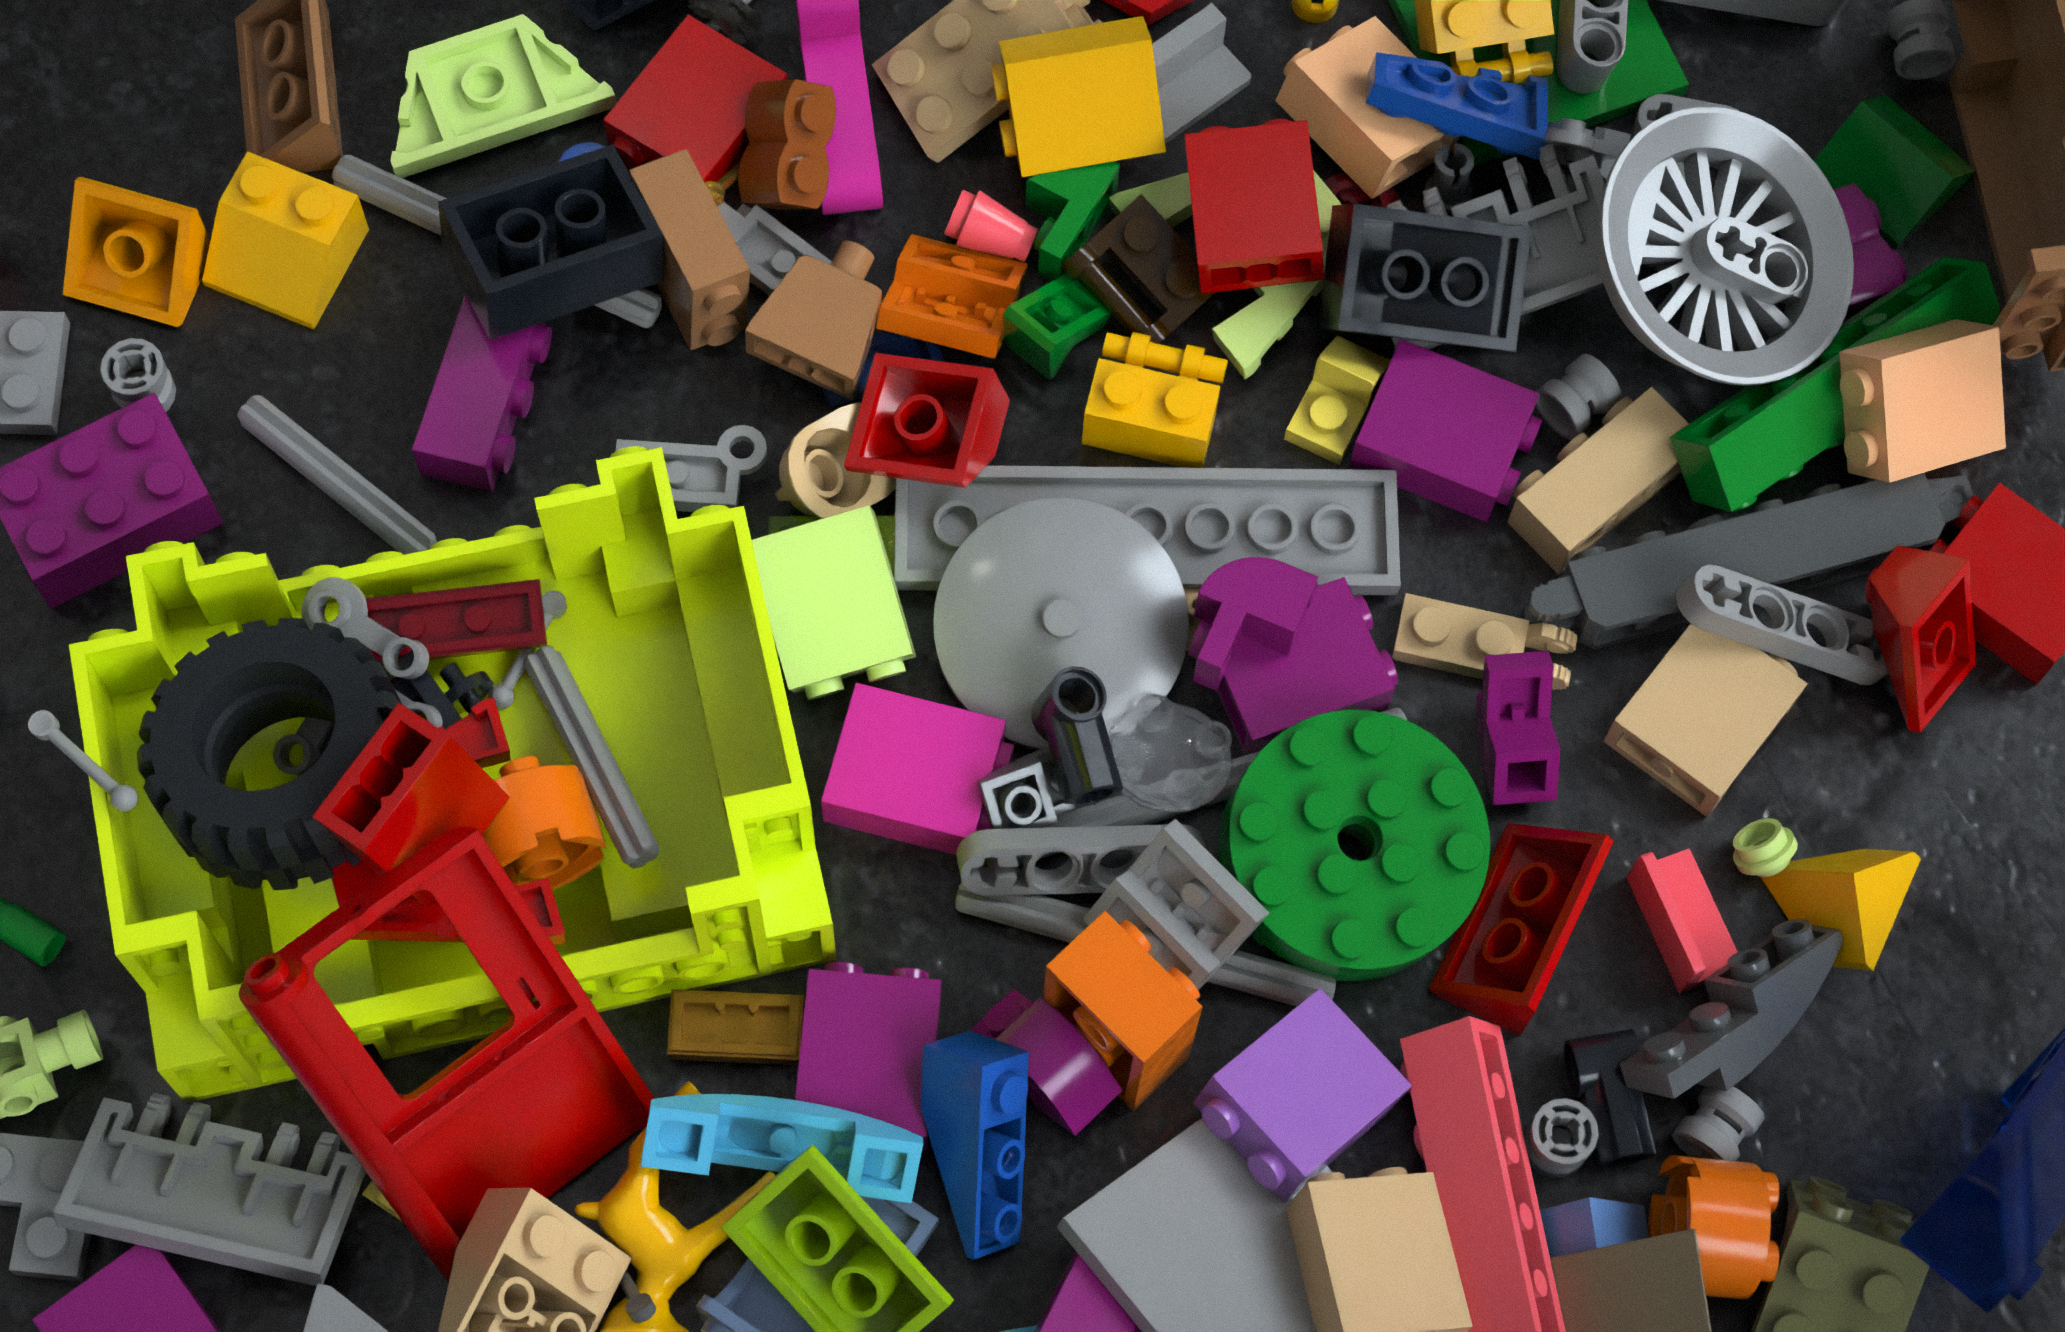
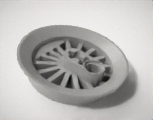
M1694 107L1667 114L1650 123L1625 145L1616 158L1608 174L1600 205L1598 260L1604 286L1612 305L1627 328L1641 343L1661 358L1695 375L1711 381L1742 386L1766 384L1791 376L1807 367L1824 352L1838 333L1850 303L1854 273L1853 249L1845 215L1835 192L1817 164L1797 143L1776 127L1747 113L1728 108ZM1676 162H1683V163H1684V171H1685V179H1686V182H1685V180H1684V178H1683V176H1682V174H1681V172H1680V170H1679V168H1678ZM1709 166L1718 169L1713 193ZM1739 181L1750 191L1730 216ZM1761 203L1772 217V220L1757 227L1746 223ZM1779 231L1781 238H1778L1772 235L1771 233ZM1641 264L1673 265L1643 280L1638 281L1637 279ZM1681 276L1679 282L1660 306L1655 309L1644 292ZM1686 300L1679 331H1677L1668 322ZM1780 302L1786 305L1784 313L1775 304ZM1703 323L1707 346L1699 344ZM1756 323L1770 336L1766 342ZM1731 333L1740 349L1739 352H1733Z

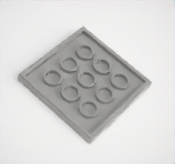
M1203 1118L1063 1217L1057 1226L1062 1235L1142 1332H1316L1286 1207L1300 1190L1284 1203L1273 1190L1263 1187L1256 1181L1244 1158L1226 1139L1219 1138L1212 1133ZM1327 1166L1319 1174L1328 1173L1332 1171Z

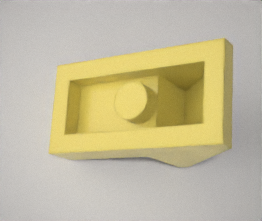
M1337 335L1318 357L1313 379L1286 429L1284 440L1340 465L1377 394L1391 360Z

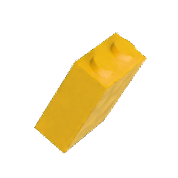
M1143 16L998 41L1002 63L990 65L996 101L1007 100L1010 115L1009 120L999 121L1005 158L1017 157L1022 177L1166 152L1152 39Z

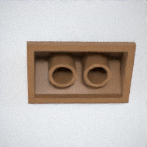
M257 0L235 18L246 152H251L301 173L334 169L339 159L343 156L329 11L326 1Z

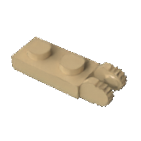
M1406 593L1391 658L1396 661L1483 680L1485 655L1524 653V647L1568 654L1575 651L1578 637L1577 634H1574V631L1563 627H1556L1552 624H1529L1530 620ZM1553 663L1552 689H1566V687H1569L1571 671L1563 667V665Z

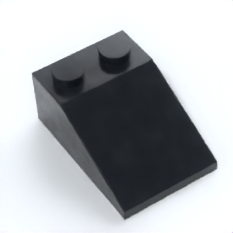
M1361 204L1332 205L1317 329L1516 352L1532 228Z

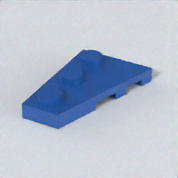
M1376 52L1368 71L1366 104L1375 106L1382 113L1394 118L1409 117L1433 125L1438 131L1448 136H1466L1488 143L1497 151L1510 156L1521 154L1539 160L1541 155L1539 148L1544 147L1547 143L1544 139L1548 128V78L1529 75L1524 85L1501 82L1502 75L1499 70L1479 68L1474 77L1456 75L1443 62Z

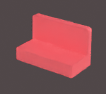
M1690 848L1659 860L1656 859L1652 851L1638 857L1626 878L1679 994L1705 985L1704 979L1727 965L1728 958L1738 951Z

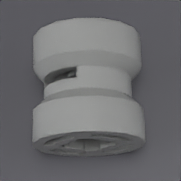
M1909 0L1895 6L1889 12L1887 17L1889 34L1893 40L1897 41L1898 45L1894 50L1893 58L1895 70L1899 76L1912 80L1928 79L1941 75L1954 66L1956 61L1954 44L1945 35V31L1950 24L1945 2L1941 0Z
M129 338L117 342L107 350L102 358L100 371L103 381L111 392L118 409L126 407L154 392L165 412L170 409L175 400L176 386L161 352L153 343L144 339Z
M1588 354L1580 355L1567 365L1565 376L1561 380L1551 379L1535 391L1540 393L1536 402L1539 414L1554 432L1569 440H1572L1589 428L1591 416L1606 414L1622 398L1621 389L1610 370L1600 360Z
M1705 1086L1697 1097L1699 1108L1694 1115L1685 1116L1672 1134L1673 1141L1689 1157L1736 1161L1740 1156L1738 1145L1743 1138L1752 1137L1765 1119L1764 1112L1749 1096L1735 1087L1724 1091Z
M1568 1098L1554 1099L1544 1104L1524 1131L1530 1167L1538 1174L1552 1179L1565 1178L1577 1172L1595 1149L1599 1136L1597 1121L1591 1111L1580 1102Z

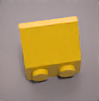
M247 151L218 202L202 278L204 286L314 330L369 231L358 195Z

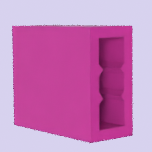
M856 683L821 800L823 822L956 855L959 844L966 836L975 831L991 829L977 781L1012 762L1015 745L1005 742L1006 720Z

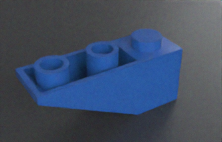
M966 1031L923 1045L920 1109L966 1257L975 1260L1020 1243L1029 1051L973 1031Z

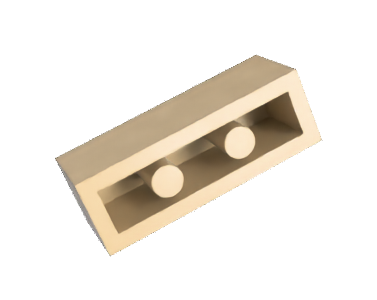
M1650 387L1635 401L1629 396L1622 398L1603 417L1602 423L1604 426L1590 438L1584 432L1577 435L1559 453L1557 459L1560 462L1545 475L1539 469L1532 472L1514 490L1512 496L1516 501L1507 523L1558 575L1565 570L1567 563L1575 554L1592 548L1682 473L1669 437L1689 423L1653 387Z

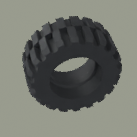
M279 618L278 626L270 627L267 626L265 620L242 624L243 631L228 637L226 632L222 631L207 639L208 648L196 656L190 651L176 663L174 667L178 674L171 682L166 679L161 681L151 697L156 706V711H146L142 718L138 735L144 744L137 751L138 770L145 779L143 788L150 802L189 857H195L203 870L217 878H225L229 875L234 884L241 887L257 889L261 887L263 880H268L273 890L295 889L298 887V879L310 877L314 884L334 877L332 869L342 863L349 861L353 867L361 861L312 816L398 702L400 704L402 702L381 662L375 661L370 649L356 638H344L339 628L322 622L315 623L312 630H310L305 620L299 618ZM301 717L323 719L335 724L330 742L321 757L312 767L296 779L278 787L257 791L239 790L225 786L227 772L235 755L252 736L262 729L283 720Z

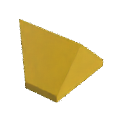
M1859 849L1793 860L1781 872L1760 878L1788 920L1804 919L1809 921L1811 925L1841 930L1843 943L1832 967L1874 971L1921 858L1912 851Z

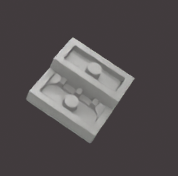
M1175 819L1163 827L1134 864L1111 883L1082 920L1089 926L1104 911L1118 924L1123 919L1128 920L1147 938L1152 947L1148 953L1166 971L1171 967L1177 968L1199 990L1268 916L1269 912Z

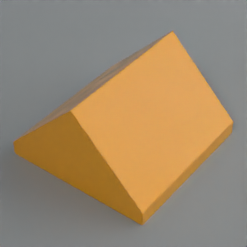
M81 176L78 177L74 183L63 295L179 327L185 320L203 277L210 245L209 236L198 210Z

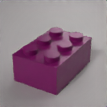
M155 392L0 467V519L33 583L50 609L127 572L126 556L143 553L147 547L158 542L177 541L185 543L224 524Z

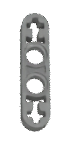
M1711 564L1700 567L1677 588L1676 600L1682 615L1699 629L1861 685L1875 684L1889 674L1874 633L1873 620ZM1753 604L1763 607L1768 612L1773 621V629L1766 627L1758 620L1753 610ZM1806 623L1815 625L1821 631L1826 641V647L1820 646L1811 638L1807 631Z
M1168 824L1010 828L975 831L961 841L956 851L961 881L967 890L976 895L983 896L1104 893L1118 876L1126 872L1134 864L1162 828ZM1183 825L1209 852L1202 833L1190 825ZM1127 850L1133 854L1127 864L1118 868H1106L1099 864L1101 859L1111 851ZM1057 851L1069 855L1064 865L1057 869L1043 870L1035 866L1036 861L1042 855L1049 852ZM1021 855L1023 867L1015 868L1018 867L1016 856ZM994 857L990 862V867L980 868L983 866L985 858Z

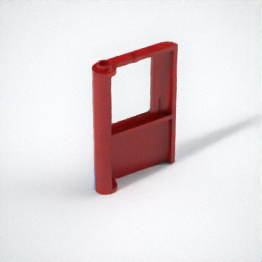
M471 826L458 827L435 838L281 950L256 960L244 974V981L238 993L240 1001L448 1284L456 1248L488 1188H532L547 1199L633 1133L647 1127L651 1099H655L480 832ZM419 890H427L438 903L507 1005L509 1018L503 1026L409 1094L401 1095L391 1086L314 977V968L320 960L410 895ZM535 998L537 1001L532 1004L530 1000Z

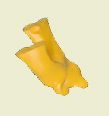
M687 1081L674 1096L701 1093L692 1083ZM645 1128L629 1146L628 1168L616 1185L599 1202L580 1203L575 1206L574 1211L580 1217L597 1221L608 1238L621 1251L632 1258L630 1262L637 1270L636 1286L641 1294L646 1293L650 1295L656 1306V1311L647 1321L634 1323L626 1312L625 1306L628 1299L625 1297L605 1314L599 1325L598 1332H691L679 1324L672 1316L668 1300L679 1286L695 1274L701 1262L716 1247L730 1238L721 1226L776 1175L771 1171L767 1172L758 1182L719 1212L688 1230L674 1215L659 1204V1169L640 1166L646 1133Z

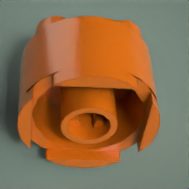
M526 756L512 760L500 768L501 777L494 781L510 798L482 834V837L515 886L549 878L553 890L582 877L602 861L604 856L601 847L606 848V843L583 775L579 771L578 766H541L537 757Z
M1671 1155L1666 1158L1661 1165L1658 1176L1670 1178L1665 1195L1652 1194L1648 1217L1649 1237L1696 1229L1706 1296L1748 1299L1756 1291L1760 1281L1772 1282L1776 1277L1779 1266L1777 1243L1770 1240L1771 1214L1775 1211L1779 1199V1182L1776 1174L1762 1172L1757 1164L1749 1162Z

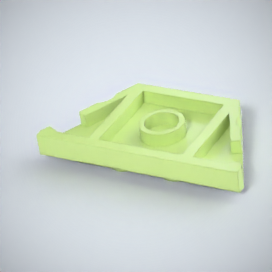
M524 14L409 51L405 72L406 92L401 97L398 113L399 134L396 151H392L390 161L394 174L404 178L612 109L616 104L613 88L605 81L600 84L581 69L578 59L563 46L550 42L545 37L544 31Z

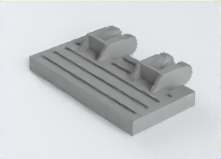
M1553 144L1539 148L1541 153L1539 157L1545 175L1549 178L1555 199L1536 206L1533 204L1527 187L1528 179L1523 165L1518 162L1516 157L1503 161L1504 170L1519 211L1515 214H1510L1506 199L1501 190L1451 207L1453 217L1532 228L1521 316L1604 286L1598 260V230L1600 205L1605 184L1594 155L1568 164L1577 191L1570 193ZM1437 187L1423 191V204L1426 213L1448 216ZM1401 200L1387 205L1391 209L1408 211L1403 206ZM1392 338L1396 349L1400 339ZM1403 339L1426 349L1442 345L1441 343Z
M153 1093L150 1096L135 1132L129 1131L134 1120L132 1104L103 1098L53 1211L56 1226L317 1286V1283L324 1284L366 1173L353 1154L339 1151L340 1137L338 1134L322 1132V1135H320L319 1140L315 1144L312 1157L305 1172L290 1168L293 1156L297 1153L300 1142V1128L298 1125L282 1122L265 1162L259 1161L264 1148L262 1133L210 1122V1105L193 1102L185 1116L176 1140L171 1141L161 1138L171 1114L170 1096Z

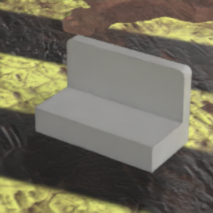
M1213 3L1201 9L1152 44L1165 144L1250 84L1251 73L1223 44L1227 19Z

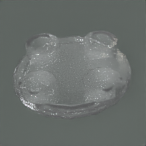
M1149 694L1142 697L1137 702L1136 708L1126 712L1109 731V740L1123 785V790L1120 793L1141 807L1162 813L1188 812L1211 802L1226 786L1232 767L1230 752L1232 743L1231 732L1227 726L1218 721L1211 720L1195 708L1171 702L1163 695Z

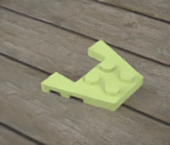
M1313 170L1323 248V265L1325 268L1332 205L1342 204ZM1188 172L1121 191L1109 197L1111 210L1116 216L1141 194L1172 228L1193 215ZM1323 280L1253 288L1260 297L1259 299L1212 328L1214 341L1244 379L1253 375L1261 365L1262 356L1275 340L1280 341L1293 326V318L1312 295L1316 297L1322 290Z

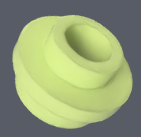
M1773 818L1760 819L1746 825L1735 835L1733 839V846L1735 848L1733 860L1738 870L1745 875L1772 876L1788 866L1797 850L1798 843L1793 832L1786 827H1782L1778 820Z

